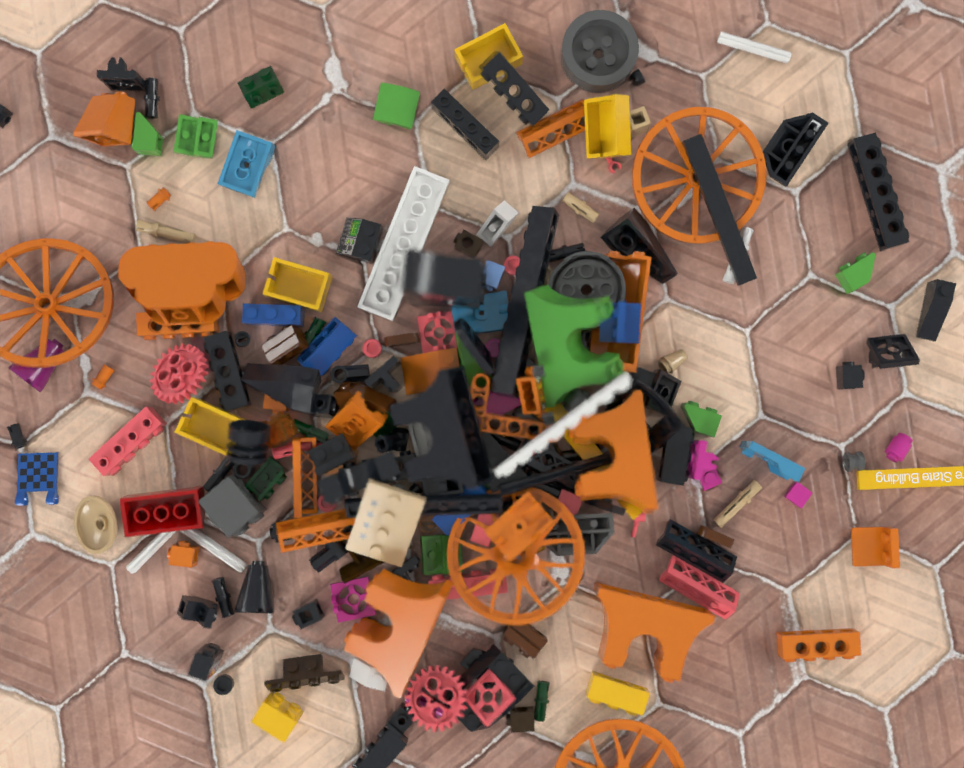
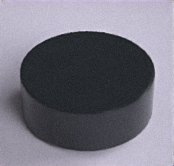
M227 674L218 676L213 683L214 691L219 695L228 694L234 687L233 678Z

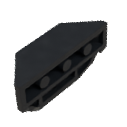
M813 112L783 120L763 150L769 176L784 187H787L829 123Z

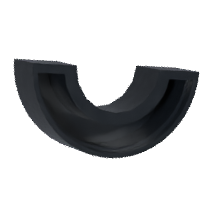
M391 451L318 480L317 483L325 504L329 503L332 506L342 502L341 497L347 495L348 498L358 495V490L367 487L369 479L378 482L386 480V483L398 479L396 475L401 474Z

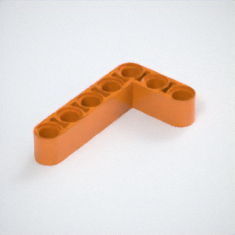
M484 372L476 374L473 378L471 385L472 399L480 396L484 400V404L481 406L474 404L476 414L481 419L479 426L482 432L534 439L553 425L545 426L542 420L486 412L491 379ZM484 377L487 381L486 386H478L476 379ZM498 419L501 425L498 428H493L490 425V420ZM517 422L520 428L517 431H512L509 428V424ZM530 425H537L540 430L538 433L532 434L528 428ZM561 437L555 441L551 439L548 442H557L561 439Z

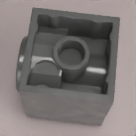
M235 475L225 478L198 501L211 522L220 528L227 538L232 536L238 537L249 529L248 525H252L265 516L263 512L267 510L261 501L257 499L256 495L245 487L246 483L243 479Z

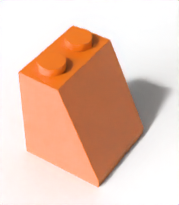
M116 91L115 94L101 93L99 96H92L74 130L73 136L103 147L131 145L135 99L127 96V93Z

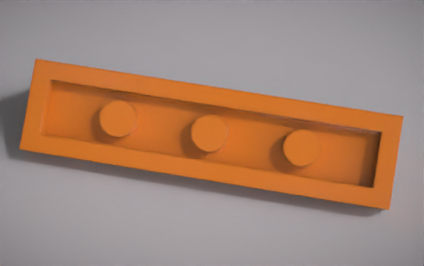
M584 99L539 120L534 126L529 125L516 132L528 158L585 131V124H579L581 118L585 116ZM572 124L570 132H562L565 125ZM549 133H556L553 140H545ZM538 141L537 148L530 151L528 144Z
M292 437L294 518H301L302 514L317 513V475L314 471L316 467L309 457V453L306 455L301 450L300 442H312L313 449L316 447V437ZM306 459L313 464V468L308 473L301 469V464ZM306 478L313 483V487L308 492L301 487V483ZM309 497L313 501V508L302 509V501Z
M345 509L276 522L281 553L349 539L351 532L345 533L342 530L345 526H354L356 518H347ZM331 529L334 531L331 536L326 537L322 535L326 530ZM306 534L315 535L312 540L307 541L303 539ZM283 539H295L293 544L284 545Z

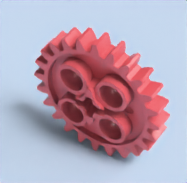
M182 343L180 347L175 345L174 350L168 348V354L162 353L163 358L157 359L159 364L153 366L156 369L155 372L150 373L154 377L149 380L153 384L150 387L154 390L153 394L158 396L157 398L168 404L172 402L175 405L178 401L184 403V398L190 400V394L197 395L196 389H202L200 383L206 382L203 376L208 375V372L205 371L209 367L205 363L208 360L204 357L205 354L190 344L186 346Z
M436 665L435 670L433 666H428V671L422 668V675L415 673L414 675L417 680H410L413 686L406 687L410 692V695L405 696V698L410 699V702L405 704L407 707L411 706L408 714L414 713L415 716L412 721L420 720L418 727L425 724L426 731L431 726L433 732H437L438 726L441 732L445 731V725L449 729L453 728L452 722L458 724L457 716L464 717L461 710L468 708L463 705V702L469 701L463 695L468 690H462L466 683H459L458 681L461 676L454 677L455 670H451L448 673L447 666H444L442 671L440 665ZM433 678L438 683V686L435 690L432 689L430 686V682ZM423 687H424L428 692H430V694L424 692V691H423ZM448 690H451L454 694L451 701L446 697ZM437 694H438V699H439L440 701H439V702H435L436 698H435L434 696H432V695H437ZM422 696H425L427 699L425 707L420 703ZM444 703L449 704L451 709H448ZM438 707H440L443 710V716L441 718H439L436 715V709Z

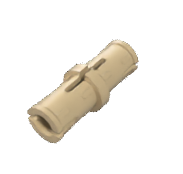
M570 192L562 200L563 203L575 210L577 215H582L592 224L600 214L586 205V201L583 200L582 202Z

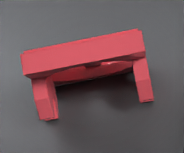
M439 311L437 313L432 312L427 315L417 316L423 353L457 348L452 311ZM440 318L448 321L452 328L445 329L441 326ZM434 319L435 327L432 331L425 332L427 324ZM438 327L443 328L445 331L442 338L434 336V330ZM453 334L451 341L444 345L443 339L446 335ZM433 337L437 340L438 346L431 345L426 338Z
M490 668L468 689L466 694H463L465 698L469 699V701H466L467 704L487 727L516 699L511 690ZM487 682L496 683L492 689H485L482 684ZM501 689L503 699L499 706L495 700L496 693ZM477 690L481 693L480 701L478 703L475 702V695ZM490 691L493 694V699L486 703L483 700V695L485 692ZM484 705H491L495 711L487 713L481 708Z

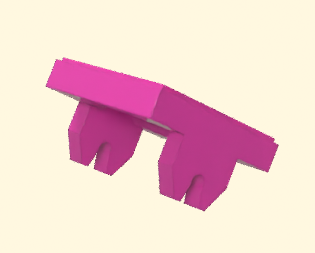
M694 440L693 444H691L690 451L692 456L687 466L689 471L688 478L702 480L703 470L711 471L718 467L711 464L712 460H719V458L713 453L706 452L707 441Z
M369 576L356 578L345 584L337 582L330 585L332 591L331 603L333 604V612L337 616L338 623L376 615V609L368 603L359 612L358 605L362 600H365L367 593L360 594L355 591L354 585H358L365 590L370 581ZM348 586L349 593L347 596L339 599L341 591ZM355 593L359 596L357 604L349 602L348 597L350 594ZM348 604L351 606L353 614L344 611L340 605Z

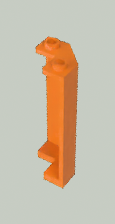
M609 251L604 255L609 257L620 268L625 279V302L641 304L639 343L599 342L600 329L591 331L589 351L595 354L606 352L619 354L620 360L623 362V371L636 373L651 257L645 256L644 252H633L631 255L622 256L620 252Z

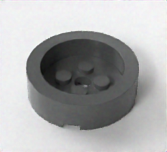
M593 10L580 15L569 25L563 38L561 64L566 76L571 82H574L588 92L603 93L616 89L626 81L637 61L639 43L636 32L625 18L611 11ZM597 49L604 54L600 59L595 58L593 55Z
M583 251L566 257L553 270L548 283L554 291L570 298L589 299L609 296L612 303L625 302L626 284L620 268L609 257L597 252ZM585 285L592 287V293L588 296L581 293V289ZM600 323L589 328H582V331L600 329Z

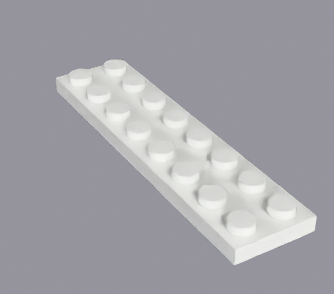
M414 166L357 306L358 308L394 321L404 297L401 289L406 248L422 251L449 185V179Z
M627 371L623 372L498 464L494 470L498 477L503 474L505 477L515 470L516 464L520 462L523 465L531 459L534 451L539 453L545 449L549 440L553 439L555 441L560 438L565 432L564 429L568 426L572 429L579 424L580 418L583 415L588 417L597 410L598 404L602 402L605 405L614 398L613 393L617 390L621 393L627 389L631 381Z

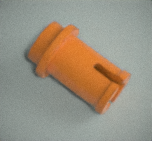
M164 187L162 189L159 188L158 192L146 203L156 211L166 200L169 201L172 195Z
M104 364L97 376L92 378L93 382L91 384L102 390L103 387H106V382L115 370Z

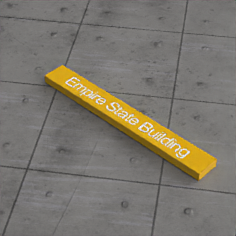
M964 466L856 470L858 490L964 486Z

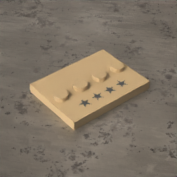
M369 479L346 550L402 567L426 497Z

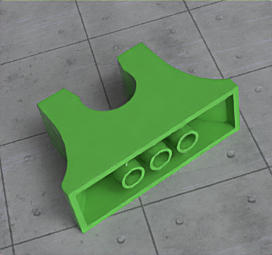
M541 285L525 292L538 365L545 366L544 372L546 376L541 377L546 408L558 405L574 388L610 383L622 374L623 362L620 360L619 354L609 352L603 354L592 353L585 348L581 340L582 328H589L612 316L613 304L609 296L589 299L570 298L557 293L549 285Z

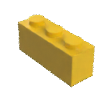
M593 670L585 691L590 702L595 704L602 702L608 704L607 706L614 710L621 708L632 716H637V714L644 715L650 696L649 690L645 687Z

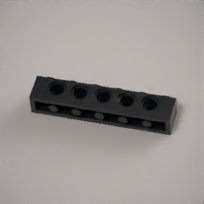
M876 132L854 138L847 145L879 250L884 251L904 245L909 242V232L905 228L903 222L904 215L897 203V193L893 190V180L886 167V157L882 154L881 140L877 137ZM866 152L870 153L871 159L866 156ZM872 170L877 173V177L872 175ZM877 188L881 189L882 196L878 194ZM883 206L888 209V214L883 211ZM889 224L892 225V227H893V232H891V231L889 230V228H888V225H889Z

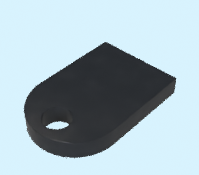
M459 318L454 321L455 331L468 352L487 376L494 373L491 353L465 319Z

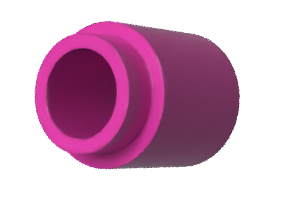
M898 433L884 451L887 454L886 457L893 462H902L912 447L911 443L913 440L903 433Z

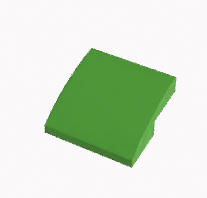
M381 82L372 120L387 125L394 124L409 130L412 129L420 92Z
M179 114L173 153L212 158L218 120L200 116L195 118Z
M446 534L420 536L423 575L449 574L447 565L449 536ZM459 544V566L463 565L462 544Z

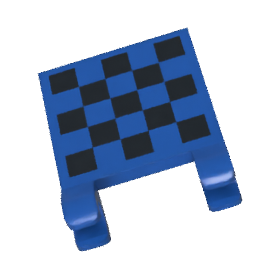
M57 452L18 454L16 505H27V492L48 491L46 504L56 505L59 503L57 492Z

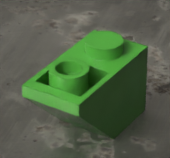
M136 112V116L133 119L134 137H132L131 142L133 150L139 155L162 156L163 137L140 112Z
M874 252L860 254L855 258L856 262L844 264L839 268L840 272L835 274L847 294L870 282L876 257Z
M693 401L682 403L681 409L690 427L693 428L692 431L715 438L722 415L717 414V410L706 407V410L699 408V404Z

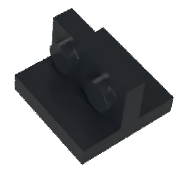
M393 355L364 382L372 389L382 382L389 392L394 391L398 393L403 387L391 373L402 363Z
M344 433L308 451L316 467L314 471L317 476L323 475L358 457L355 450L351 449Z

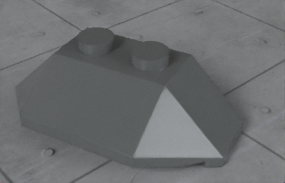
M613 513L573 515L582 533L585 555L597 554L614 534ZM561 518L545 537V539H572L567 526ZM559 543L546 546L556 556L574 555L573 543Z

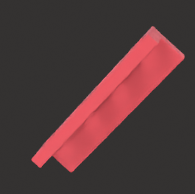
M674 555L670 558L667 569L660 576V582L725 620L736 611L740 596L739 592ZM676 563L681 566L683 572L674 569V564ZM690 574H695L699 582L693 580ZM708 583L715 587V592L709 589ZM724 593L733 597L732 602L726 599Z

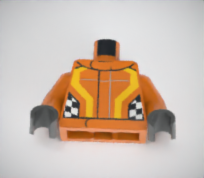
M528 366L524 371L526 376L516 379L523 415L534 414L544 421L545 426L556 423L553 412L547 413L545 411L546 403L541 377L546 376L544 372L545 366Z

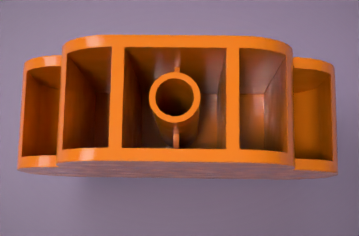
M208 241L206 243L189 242L187 244L169 243L167 245L150 244L148 246H137L126 251L119 261L118 276L133 299L141 304L150 318L159 325L206 324L214 322L224 313L226 302L237 299L246 287L244 267L235 249L224 242Z

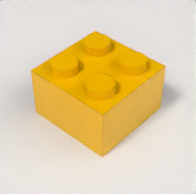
M270 692L251 720V723L285 743L304 711L301 710L298 704L285 700L282 694Z

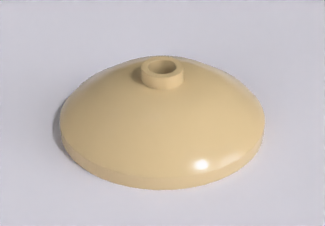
M88 496L82 499L76 508L74 529L81 546L89 553L101 554L108 551L116 539L117 518L111 505L100 496Z

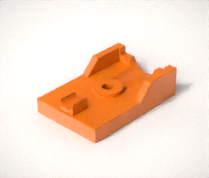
M359 391L348 400L343 408L325 426L336 436L344 433L350 447L354 450L374 434L389 416L379 411H369L365 406V400L360 397L361 393Z
M528 491L484 532L511 562L548 530L555 521ZM517 524L522 525L520 530L516 528Z

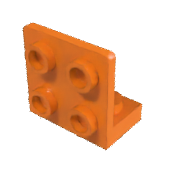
M889 526L851 528L853 566L900 568L899 532L897 528Z

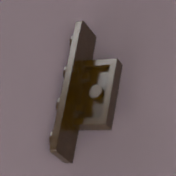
M348 550L354 561L339 569L341 580L345 584L385 562Z
M322 654L283 659V678L264 681V686L271 692H279L283 688L299 689L305 685L316 687L320 683L326 682L337 684L340 680H345V676L341 670L323 673Z

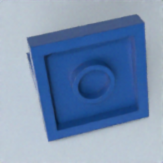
M612 303V316L600 322L599 342L639 343L641 304Z

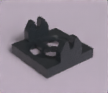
M112 57L108 62V70H97V78L110 90L146 91V81L134 69L127 71V64L122 57L119 58L118 64L116 59Z
M906 334L867 338L866 344L870 349L869 364L872 363V369L919 365L920 359ZM886 344L885 348H878L880 345ZM889 347H895V348H897L899 351H897V352H892V351H890L888 348H889ZM881 354L891 355L894 359L888 360L882 357Z

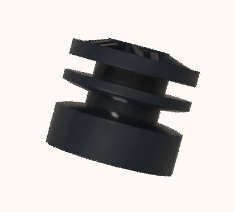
M254 420L230 422L228 424L227 437L231 441L227 443L226 459L243 465L265 463L268 460L267 452L269 451V446L265 443L270 441V425Z

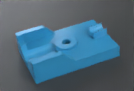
M236 130L217 184L255 198L264 171L270 164L276 146L272 142ZM245 163H249V167L246 168L244 166Z
M507 291L485 294L484 305H480L479 310L451 307L453 322L459 318L465 319L477 335L503 331V324L508 316L507 306L509 302ZM479 311H483L484 315H479Z
M742 441L739 447L743 449L742 454L752 458L755 455L767 462L769 471L785 480L790 478L799 482L806 469L753 441Z

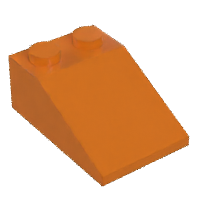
M457 348L401 357L406 395L419 394L426 391L435 380L438 370L459 367Z

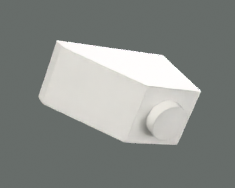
M504 200L492 211L476 235L491 247L510 226L519 212Z
M354 657L349 677L366 687L385 691L388 682L384 676L366 661Z

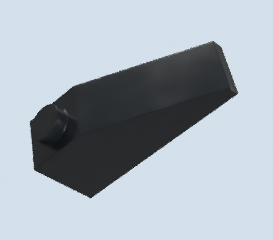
M939 279L927 282L916 338L934 342L937 340L952 304L956 283Z

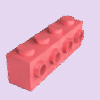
M146 406L88 460L103 476H114L122 469L121 465L125 462H130L136 456L135 453L139 449L142 450L150 444L149 440L153 436L160 435L167 423L153 407Z
M496 568L490 569V572L475 570L471 571L470 574L463 575L462 572L461 574L470 589L491 576L496 571ZM439 574L429 578L428 584L441 583L445 580L452 582L450 576L443 577V574ZM506 577L499 588L498 594L508 593ZM496 580L472 593L474 596L492 595ZM454 585L447 600L461 598Z

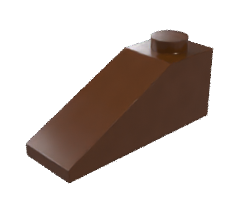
M344 382L333 392L340 410L357 391L361 393L360 397L365 400V406L371 412H387L390 409V405L397 403L395 398L361 383Z

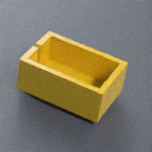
M506 23L454 49L455 59L462 72H464L472 91L488 83L480 75L482 71L479 66L494 51H499L514 69L523 64V55ZM502 70L498 71L496 78L503 75L504 72Z
M614 94L584 99L587 159L631 155L629 95Z
M273 257L269 274L275 277L276 280L274 281L267 277L263 295L322 313L333 276L328 272Z
M191 397L184 413L191 414L192 417L182 416L175 433L226 456V451L228 450L227 443L231 441L227 437L228 424L232 421L246 419L198 397Z

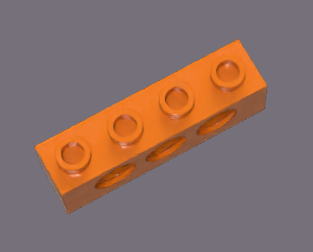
M147 312L136 313L137 336L144 337V340H156L157 336H163V339H175V335H182V338H194V334H201V337L213 335V333H219L218 319L211 323L200 324L196 329L194 324L181 325L178 330L175 329V325H162V328L157 331V323L150 318Z
M853 628L776 632L777 653L786 662H796V659L815 661L816 658L835 660V657L854 659V656H861L860 632ZM821 641V648L816 650V644ZM841 641L840 647L835 649V643ZM802 642V648L796 651V645Z

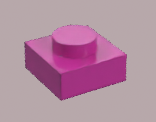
M716 469L711 471L703 470L702 480H699L704 491L722 483Z

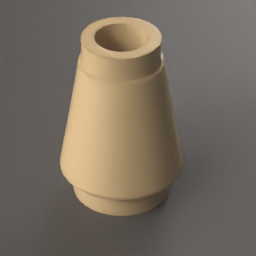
M681 349L661 357L658 365L666 373H673L688 359V356Z

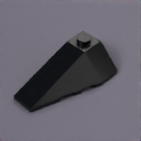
M635 207L619 218L600 237L612 251L620 252L623 256L631 255L633 252H644L645 256L651 257L649 276L662 284L678 274L647 221Z
M247 363L241 379L242 382L259 392L267 394L274 401L284 404L286 408L305 414H311L322 382L320 372L317 369L303 366Z

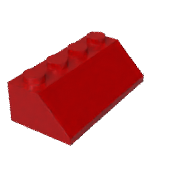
M203 486L130 494L120 498L125 537L203 528L205 510L198 502L205 496Z

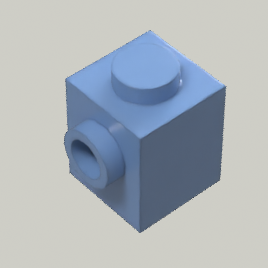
M487 260L485 264L486 285L484 289L492 292L493 289H498L505 266Z

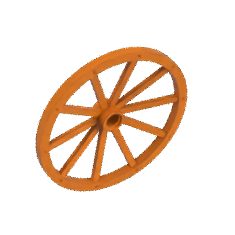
M691 107L664 117L644 136L633 161L632 188L640 211L655 229L665 236L680 242L702 244L720 239L717 233L698 236L700 187L698 182L693 179L694 172L671 123L686 117L700 116L698 135L702 134L703 139L707 117L721 120L732 126L734 129L710 156L712 162L738 133L748 143L754 159L715 169L718 175L756 164L757 175L754 194L721 183L723 191L751 200L745 212L736 221L738 229H741L751 219L759 207L765 191L767 172L762 148L753 132L741 120L732 114L716 108ZM664 127H666L687 169L646 151L653 138ZM643 158L654 161L685 177L642 188L641 167ZM686 183L687 185L662 217L658 219L649 208L644 193ZM692 188L691 235L675 231L664 223Z
M41 238L22 242L0 254V269L6 263H9L36 296L33 299L0 289V296L34 305L1 314L0 322L35 313L3 347H0L1 358L25 367H52L81 356L100 339L113 313L114 291L107 271L91 252L70 241ZM49 248L67 250L77 254L51 294ZM42 249L43 293H40L13 260L15 257L29 251ZM83 258L93 265L101 279L58 297ZM103 286L104 304L102 313L60 305ZM50 303L47 308H44L45 304ZM64 312L99 320L91 333L82 342H79L58 313ZM53 317L75 347L61 354L46 357L50 318ZM42 318L38 358L23 357L10 353L9 351Z

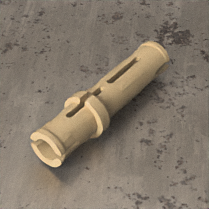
M139 219L136 227H139L136 228V231L151 234L156 238L163 237L183 243H195L196 240L194 238L196 237L195 233L166 227L158 222L150 223Z
M753 480L743 491H739L737 493L738 496L712 520L722 528L746 503L749 504L751 502V499L763 489L762 486Z

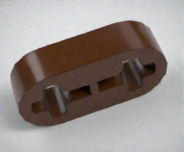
M420 332L384 337L385 347L420 343Z
M700 525L697 534L728 548H731L734 543V539Z

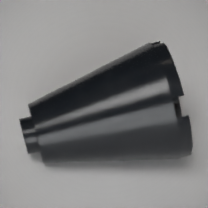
M252 561V565L247 567L235 606V612L274 613L275 608L268 566L264 565V561Z

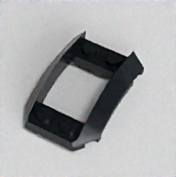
M630 375V386L621 393L619 390L613 393L614 398L606 403L607 408L605 411H611L622 405V400L634 388L642 390L665 415L652 428L646 422L650 454H653L686 426L670 404L659 393L643 381Z
M494 643L461 675L458 682L466 683L462 687L463 690L489 667L513 692L516 699L488 727L485 726L467 702H463V705L468 708L461 710L464 717L457 716V718L471 732L490 728L514 708L534 687V684ZM448 690L446 697L450 701L453 699L454 694L451 690ZM445 703L448 709H451V706Z

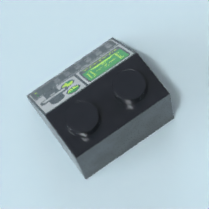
M347 217L336 254L373 265L383 232L382 225L365 219Z

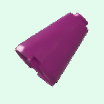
M55 338L52 341L48 339L46 357L63 353L62 347L64 345ZM39 346L23 357L38 358ZM14 363L9 367L12 372L39 392L44 389L56 366L33 368Z

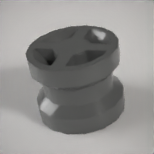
M861 451L855 452V454L844 453L843 465L847 472H852L854 469L864 470V454Z

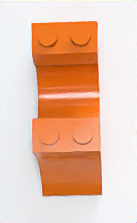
M642 390L633 391L629 399L619 407L605 413L588 417L582 416L579 424L572 429L568 427V437L572 438L573 443L581 445L600 444L607 448L612 458V464L609 469L602 472L592 471L579 477L574 486L575 495L579 496L580 501L595 499L621 500L636 506L644 514H652L658 509Z
M385 569L380 574L376 573L365 589L367 593L365 601L373 608L386 613L391 619L393 626H384L376 620L363 617L359 623L355 622L351 631H348L344 642H346L344 651L376 668L389 683L393 695L401 698L415 672L454 583L445 580L436 584H421L406 580Z
M595 582L593 590L601 601L604 614V627L598 651L602 663H605L604 666L616 669V666L622 668L628 657V648L632 640L640 635H651L657 641L654 653L655 670L664 681L674 683V680L680 681L686 655L692 642L703 629L714 624L715 615L706 608Z

